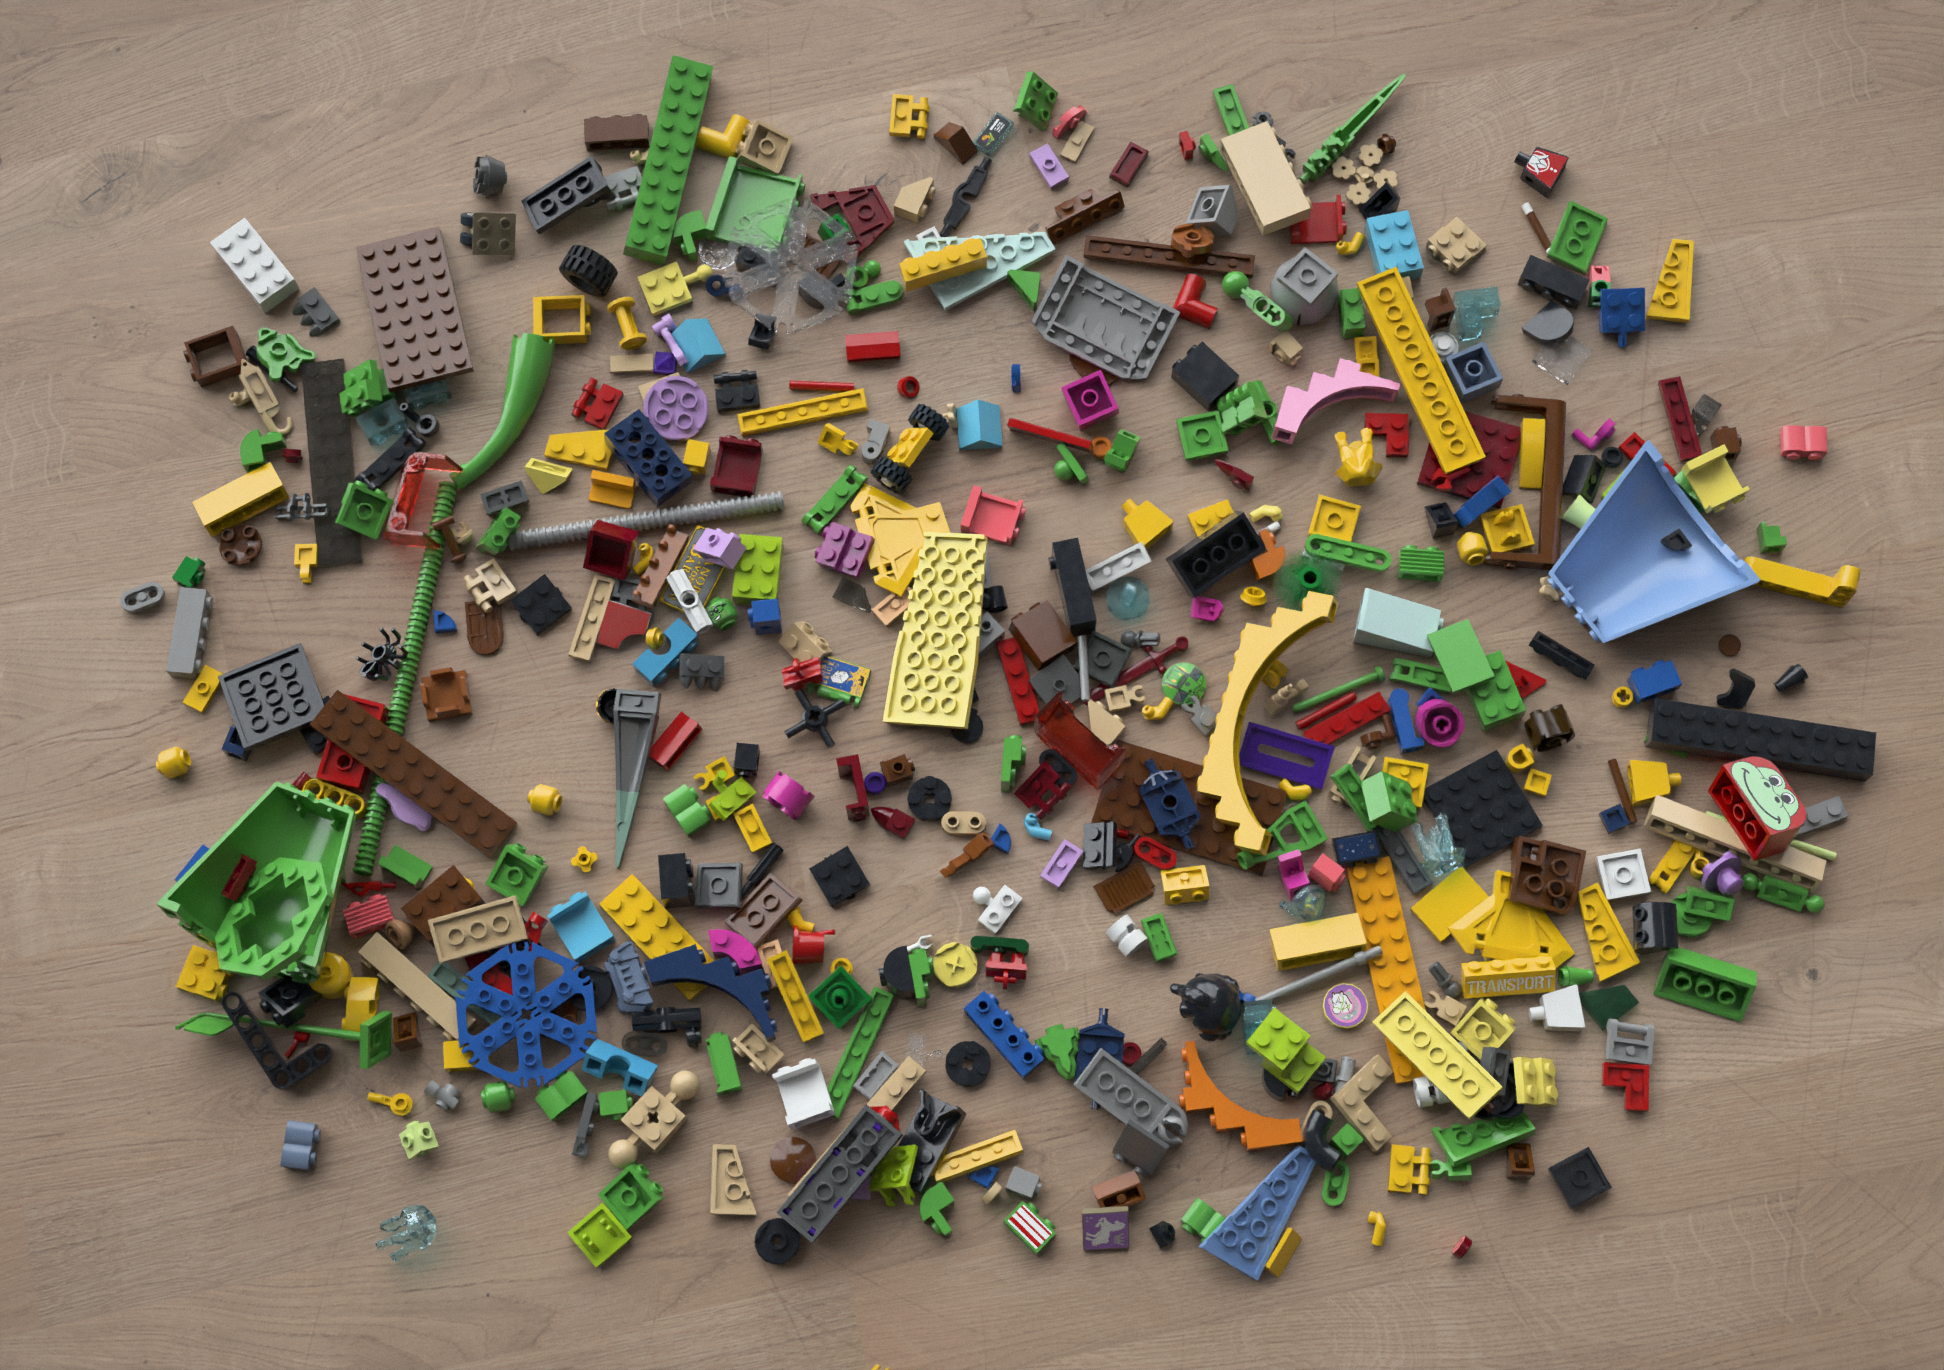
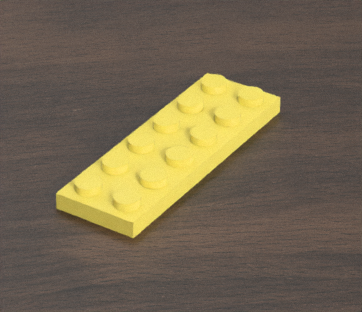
M1406 991L1373 1021V1025L1469 1120L1503 1089Z

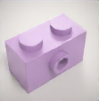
M706 528L693 550L707 562L733 569L746 550V547L740 542L741 538L732 532L726 534L718 528L716 530Z

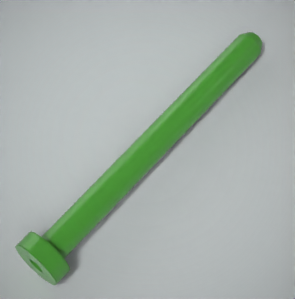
M1380 666L1375 667L1374 672L1297 703L1292 709L1294 713H1299L1378 680L1382 682L1385 680L1384 672Z

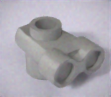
M433 1080L430 1081L423 1092L437 1100L435 1104L444 1111H447L448 1108L453 1110L459 1102L458 1098L461 1095V1092L451 1084L446 1083L441 1088Z

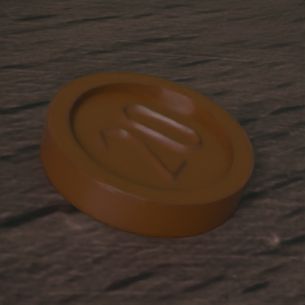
M1727 634L1719 640L1718 648L1723 655L1734 656L1740 651L1741 642L1735 635Z

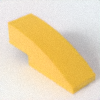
M1523 418L1521 445L1519 447V488L1541 489L1545 419Z

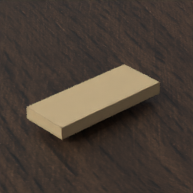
M1079 121L1060 156L1076 163L1094 127Z
M653 354L610 356L611 373L647 372L654 369Z

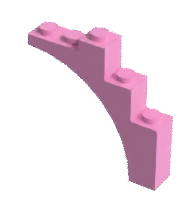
M1340 358L1333 378L1325 374L1313 372L1307 392L1299 388L1287 386L1271 439L1292 445L1297 432L1308 418L1320 409L1339 401L1369 398L1394 403L1400 383L1360 372L1361 364Z

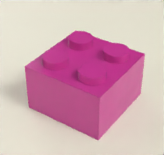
M1101 370L1061 387L1079 431L1119 414V408Z

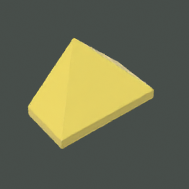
M531 458L524 469L542 495L564 483L573 471L572 468Z

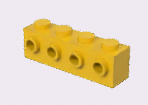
M970 238L959 245H948L943 250L936 252L928 251L917 258H906L899 263L900 275L905 290L908 292L987 267V254L981 238Z

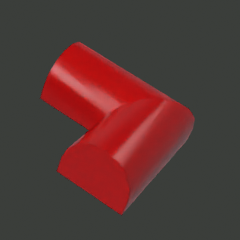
M1187 274L1172 308L1180 311L1179 318L1210 329L1218 308L1199 301L1205 289L1206 281L1198 275Z

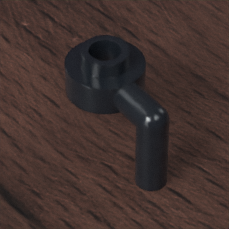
M407 403L400 405V410L416 423V428L421 435L431 437L438 432L440 424L433 415L425 414L420 416Z

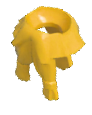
M1364 428L1361 430L1362 442L1360 440L1354 441L1349 446L1346 441L1347 435L1345 432L1334 434L1342 466L1335 472V475L1348 487L1365 486L1374 483L1383 469V466L1373 459V432L1371 429Z

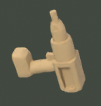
M1301 679L1293 688L1292 684L1281 688L1275 695L1271 696L1264 708L1270 716H1275L1282 711L1290 699L1304 694L1309 685L1304 679Z

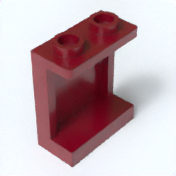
M732 435L719 437V449L714 475L710 480L711 492L741 497L747 496L748 498L751 495H755L763 454L762 443L751 438L740 440Z
M855 754L836 758L839 777L853 775L858 803L846 805L848 820L853 819L854 822L863 821L867 816H870L859 756Z

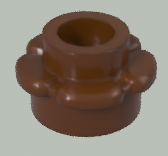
M1385 133L1377 140V146L1383 151V154L1393 153L1396 147V140L1393 136Z

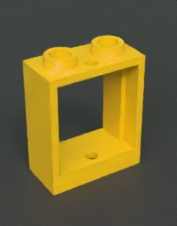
M585 295L533 297V334L543 336V341L548 343L550 339H553L555 344L587 343V335H591V324L587 322V315H591L590 302H586ZM580 308V332L545 333L544 310Z

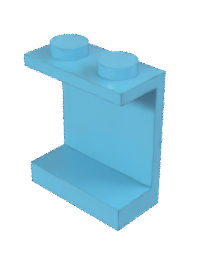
M586 891L582 894L581 892L574 894L569 898L570 901L564 905H556L547 915L572 957L578 963L616 941Z

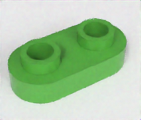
M1339 1160L1334 1169L1341 1170V1176H1335L1333 1170L1331 1173L1326 1170L1321 1196L1324 1203L1328 1206H1338L1345 1199L1350 1169L1342 1160ZM1330 1191L1336 1192V1199H1331L1329 1197Z

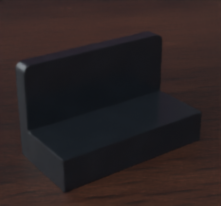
M1574 455L1563 483V494L1577 496L1580 494L1588 503L1592 504L1605 472L1606 464L1596 455Z

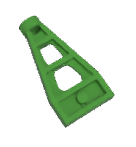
M1305 800L1287 810L1267 829L1272 834L1271 837L1274 838L1279 850L1266 853V856L1252 853L1254 858L1251 852L1242 851L1237 854V859L1241 867L1246 870L1255 864L1278 859L1279 855L1298 849L1300 853L1309 851L1328 840V837ZM1287 824H1292L1300 837V841L1293 844H1285L1280 835L1281 830Z

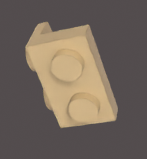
M804 621L793 623L778 641L794 659L798 658L800 662L819 657L821 661L824 656L830 655L832 652L828 647V642L818 637L814 632V628Z
M753 1024L738 1038L735 1037L732 1040L735 1045L733 1050L741 1058L746 1056L751 1061L749 1063L750 1067L758 1074L762 1072L766 1076L785 1056L771 1041L767 1042L764 1034Z

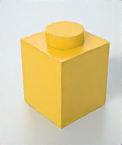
M688 439L683 464L692 475L706 474L711 453L710 444Z

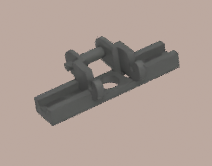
M305 493L304 496L292 494L291 503H288V506H276L278 512L275 518L293 521L294 519L302 518L310 520V518L328 517L329 505L310 504L311 497L309 493ZM298 501H303L302 505L304 506H298ZM312 508L316 509L315 513H311ZM321 508H325V512L319 511ZM302 509L305 513V515L303 516L300 515V511ZM287 510V514L281 515V512Z

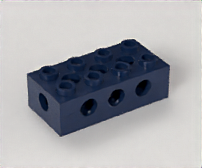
M640 409L604 433L605 444L656 507L691 484L692 474ZM637 440L639 443H631L630 441ZM649 456V457H651V458H653V459H651V460H646V459H644V457ZM664 473L665 476H658L657 474Z

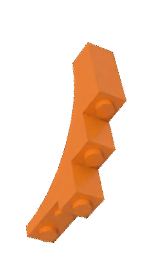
M1195 1041L1185 1042L1184 1048L1181 1049L1182 1062H1187L1188 1071H1184L1186 1085L1190 1084V1087L1183 1088L1182 1094L1179 1095L1180 1108L1185 1109V1114L1212 1111L1213 1113L1209 1114L1210 1125L1215 1127L1216 1133L1243 1129V1132L1240 1133L1241 1146H1246V1152L1301 1145L1303 1140L1299 1119L1264 1117L1247 1111L1230 1101L1217 1089L1206 1074L1198 1057Z

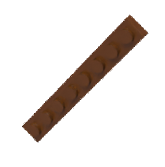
M1086 235L1083 257L1227 275L1232 271H1239L1244 273L1247 278L1253 277L1255 255L1212 250L1210 253L1194 254L1193 257H1185L1181 251H1178L1172 245Z

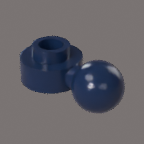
M713 274L706 280V289L712 296H721L726 293L731 300L738 301L744 295L742 286L739 284L727 285L726 279L722 275ZM719 281L720 287L714 288L712 286L713 282Z

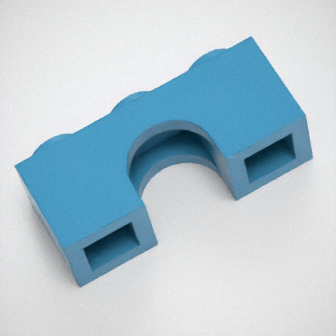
M680 618L664 632L665 639L671 644L668 653L656 655L647 648L632 663L634 670L653 687L657 683L661 684L667 678V673L672 668L675 669L680 665V654L692 653L699 645L698 635Z
M596 1038L585 1054L581 1070L600 1079L607 1073L620 1074L625 1079L622 1088L642 1097L653 1084L658 1065Z

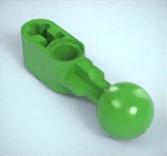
M1232 271L1224 277L1222 289L1228 297L1235 299L1243 298L1251 310L1281 332L1288 331L1292 327V316L1259 290L1253 291L1249 287V280L1244 273ZM1268 304L1267 309L1263 311L1264 306ZM1276 315L1281 317L1280 321L1275 318Z

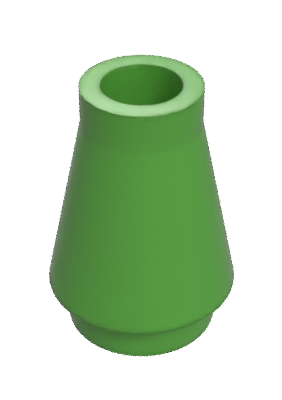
M1565 966L1558 971L1559 985L1565 988L1592 983L1594 979L1591 969Z

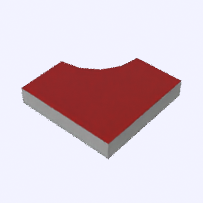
M609 600L597 643L618 649L622 641L628 636L634 634L645 635L652 613Z

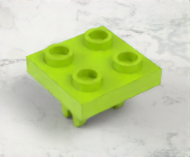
M603 1202L567 1232L597 1269L632 1239V1236Z

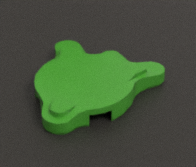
M266 327L258 331L256 354L261 364L268 368L270 381L279 382L284 369L296 373L301 364L313 363L315 361L316 354L301 347L292 335L288 333L286 335L277 334V331Z

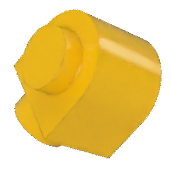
M1522 743L1509 752L1505 763L1511 772L1520 773L1532 767L1534 755L1530 748H1526Z

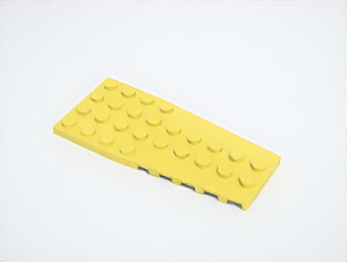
M924 532L923 548L919 550L918 554L920 558L918 569L914 571L913 578H915L913 589L909 591L908 595L910 600L908 610L904 611L903 621L905 622L903 630L899 632L893 656L883 722L886 724L968 729L978 666L988 538L983 534Z

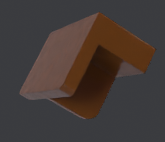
M1447 287L1442 288L1440 296L1425 301V307L1429 314L1427 326L1430 332L1450 326L1456 308Z

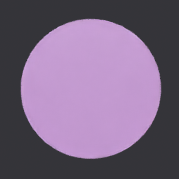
M670 376L658 381L649 389L644 400V416L662 438L670 441H683L695 436L705 425L708 417V401L703 390L691 379L682 376Z

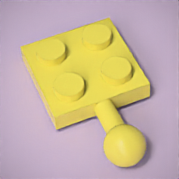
M676 261L638 276L653 317L693 301L687 285L698 280L706 282L713 275V270L708 265H701L695 273L683 277Z

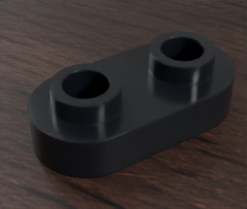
M1047 749L1043 751L1039 757V764L1041 765L1047 759L1053 758L1055 762L1050 766L1061 776L1057 783L1062 786L1067 782L1073 786L1078 778L1076 769L1056 750ZM1069 773L1071 775L1070 779L1064 780L1062 778L1063 774Z

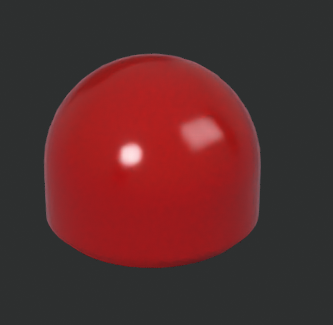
M912 376L903 377L897 384V391L904 398L915 397L919 392V383ZM907 382L911 383L914 387L912 393H909L906 389Z

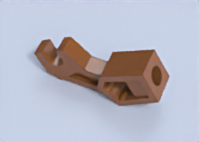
M986 832L978 834L963 848V854L951 860L949 865L940 871L945 878L952 876L970 861L974 862L981 858L995 843Z

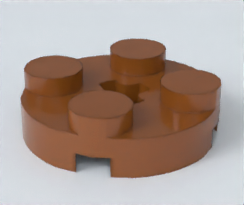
M1183 224L1174 228L1171 236V245L1178 251H1181L1183 256L1193 257L1194 254L1210 253L1212 251L1214 235L1206 227L1201 226V229L1194 228V224Z

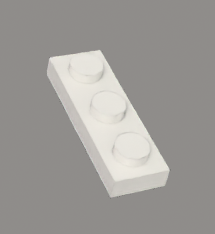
M1143 542L1086 569L1088 583L1092 591L1152 562Z

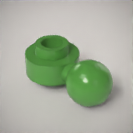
M870 260L865 264L864 268L861 266L849 268L845 274L846 282L852 288L862 287L867 283L868 276L876 277L879 275L881 266L877 261ZM853 274H854V275L856 276V278H857L856 281L853 279Z

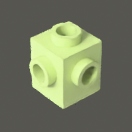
M419 1121L411 1122L406 1125L407 1129L399 1134L408 1159L428 1155L439 1147L429 1121L419 1123Z

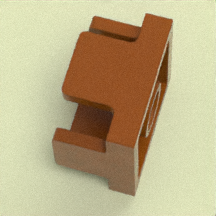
M452 667L430 671V676L421 678L422 701L426 708L427 720L429 722L472 714L465 670L454 672Z

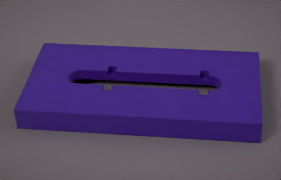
M1249 721L1239 754L1240 765L1322 789L1335 746ZM1265 744L1314 759L1315 763L1309 767L1264 754L1258 751V746Z

